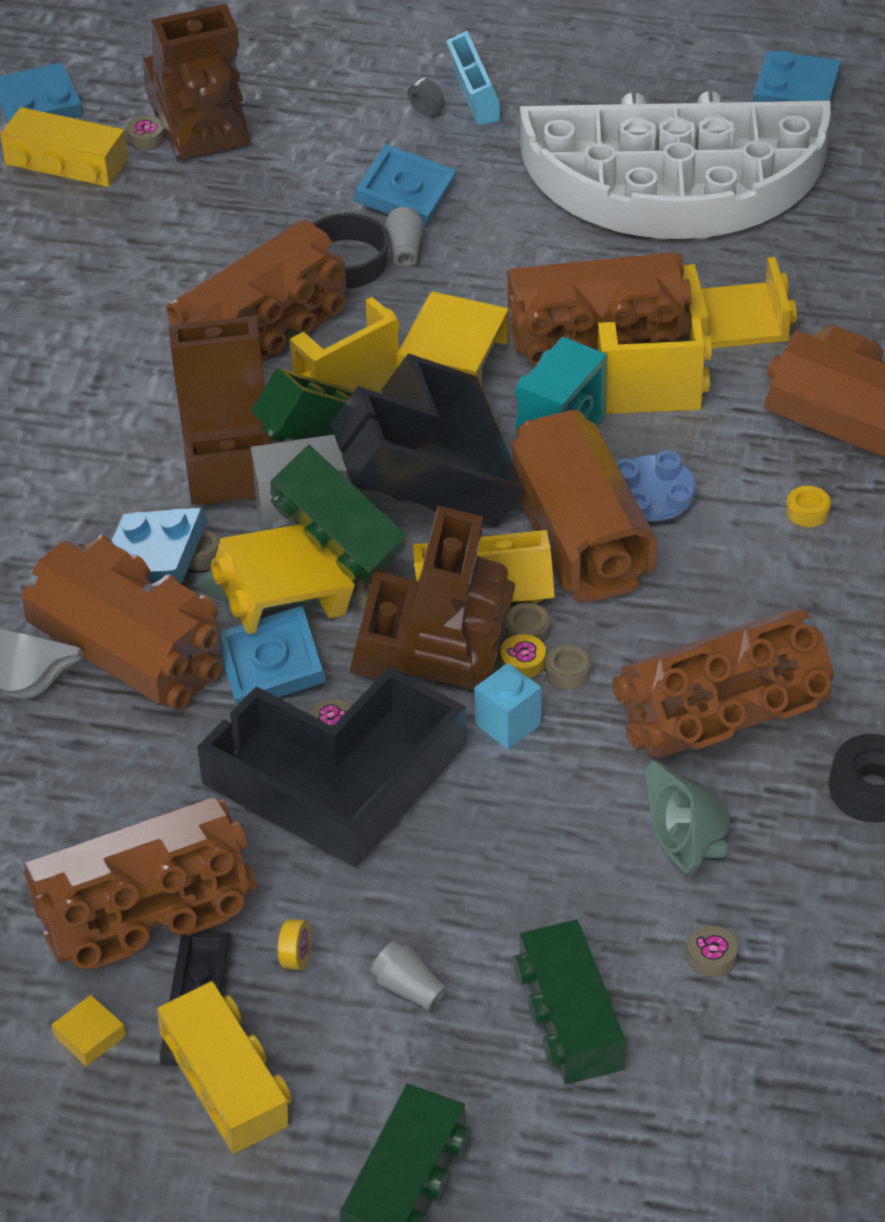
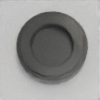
M418 78L408 88L407 94L411 105L425 116H434L445 105L442 91L433 81L427 78Z

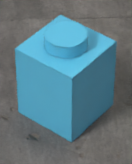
M505 664L474 687L475 725L509 750L541 725V687L511 664Z

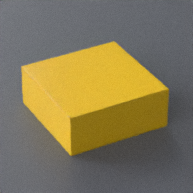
M92 995L88 996L51 1025L54 1037L86 1067L126 1036L124 1024Z

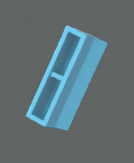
M468 31L447 40L446 42L453 55V72L476 124L482 125L500 121L499 99Z

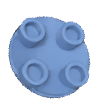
M664 450L657 455H644L633 459H621L616 462L647 522H659L677 517L685 512L693 503L696 496V481L692 472L681 463V457L676 452Z

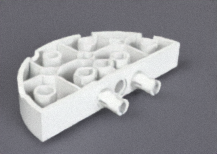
M712 91L713 102L709 101V92L701 94L698 103L646 104L644 96L636 93V103H633L632 93L624 96L621 104L520 106L521 155L528 173L541 191L574 216L607 229L637 236L651 237L655 240L689 238L703 240L711 236L741 231L761 224L791 208L807 194L819 178L826 160L831 116L830 101L723 103L720 94Z

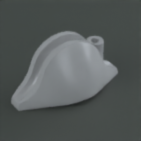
M0 629V690L16 699L33 698L44 692L64 669L82 660L86 652L80 647Z

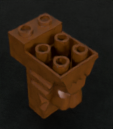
M227 3L152 19L153 56L143 58L145 92L155 116L160 117L176 160L179 161L249 145L250 137L245 115L240 106L243 97L237 84L240 81V73L235 64L237 49L239 48L238 29Z
M256 316L169 326L170 347L191 505H216L223 501L246 498L256 500L251 447L272 444L271 437L261 429L263 422L250 412L265 388Z
M437 506L419 581L374 571L349 673L377 679L390 667L401 673L474 690V687L493 674L505 620L504 614L511 605L515 583L507 579L508 570L503 564L477 555L482 534L483 516Z

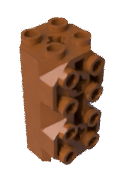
M303 219L166 305V312L169 317V325L256 316L263 363L271 355H276L282 351L286 343V336L283 334L286 328L295 330L299 334L302 332L309 334L313 329L329 320L331 316H335L342 311L346 304V296L344 295L346 290L345 263L339 253L334 257L330 254L327 247L332 242L327 233Z
M670 252L509 269L507 271L508 308H511L512 320L509 321L515 353L526 355L529 363L536 366L542 354L546 350H551L562 337L594 349L598 346V323L615 322L618 345L676 342L682 335H689L690 322L684 304H691L692 295L689 279H681L684 275L682 254Z
M834 325L825 326L819 333L812 336L796 330L792 334L783 355L776 354L770 362L767 378L771 379L772 382L765 400L764 409L885 457V362L882 360V348L873 340Z
M569 410L524 422L518 428V438L512 443V463L524 489V492L521 494V507L532 529L538 531L547 530L551 548L552 570L561 588L570 591L572 597L580 602L598 601L635 590L640 584V576L645 570L647 575H649L657 567L658 541L596 425L585 419L583 413L578 410Z
M99 535L87 544L78 543V546L69 541H62L37 561L32 572L38 576L34 588L26 585L21 596L26 621L60 643L80 647L86 652L84 658L159 705L170 706L175 710L185 708L190 699L207 683H212L219 677L224 666L223 660L219 658L222 652L220 625L215 619L219 612L213 601L207 596H198L197 593L181 585L172 575H166L158 582L151 584L147 579L150 576V568L146 562L138 555L133 554L130 556L128 552L113 544L105 535Z
M788 609L621 666V676L612 679V688L620 705H624L629 723L626 724V734L634 750L644 748L650 757L662 758L685 749L698 750L732 738L736 731L770 719L783 720L817 708L819 702L831 698L832 690L830 687L834 674L822 633L817 626L812 628L802 622V620L810 618L804 609Z
M215 797L25 863L26 869L24 870L37 918L42 920L45 928L43 934L57 964L72 960L75 966L82 969H97L133 956L135 951L144 948L150 937L149 932L163 926H168L170 931L179 935H191L227 922L230 917L240 912L244 906L246 894L257 889L253 871L248 862H243L241 851L248 849L242 826L239 821L232 822L224 799L216 800Z

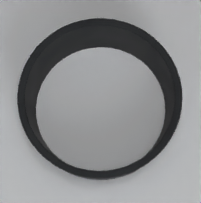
M338 213L323 217L312 223L327 233L331 242L358 240L372 245L379 251L375 258L366 263L345 267L346 288L366 285L382 274L387 261L389 235L380 222L362 214Z

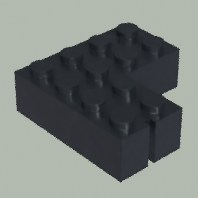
M408 353L381 389L382 393L357 386L330 424L338 448L343 453L342 459L351 484L363 490L371 489L390 495L399 501L407 500L417 503L435 512L437 506L483 516L482 524L496 527L524 492V489L477 376Z
M388 667L340 719L331 726L256 686L230 712L231 723L223 719L197 746L202 784L346 863L357 867L467 744L466 706Z

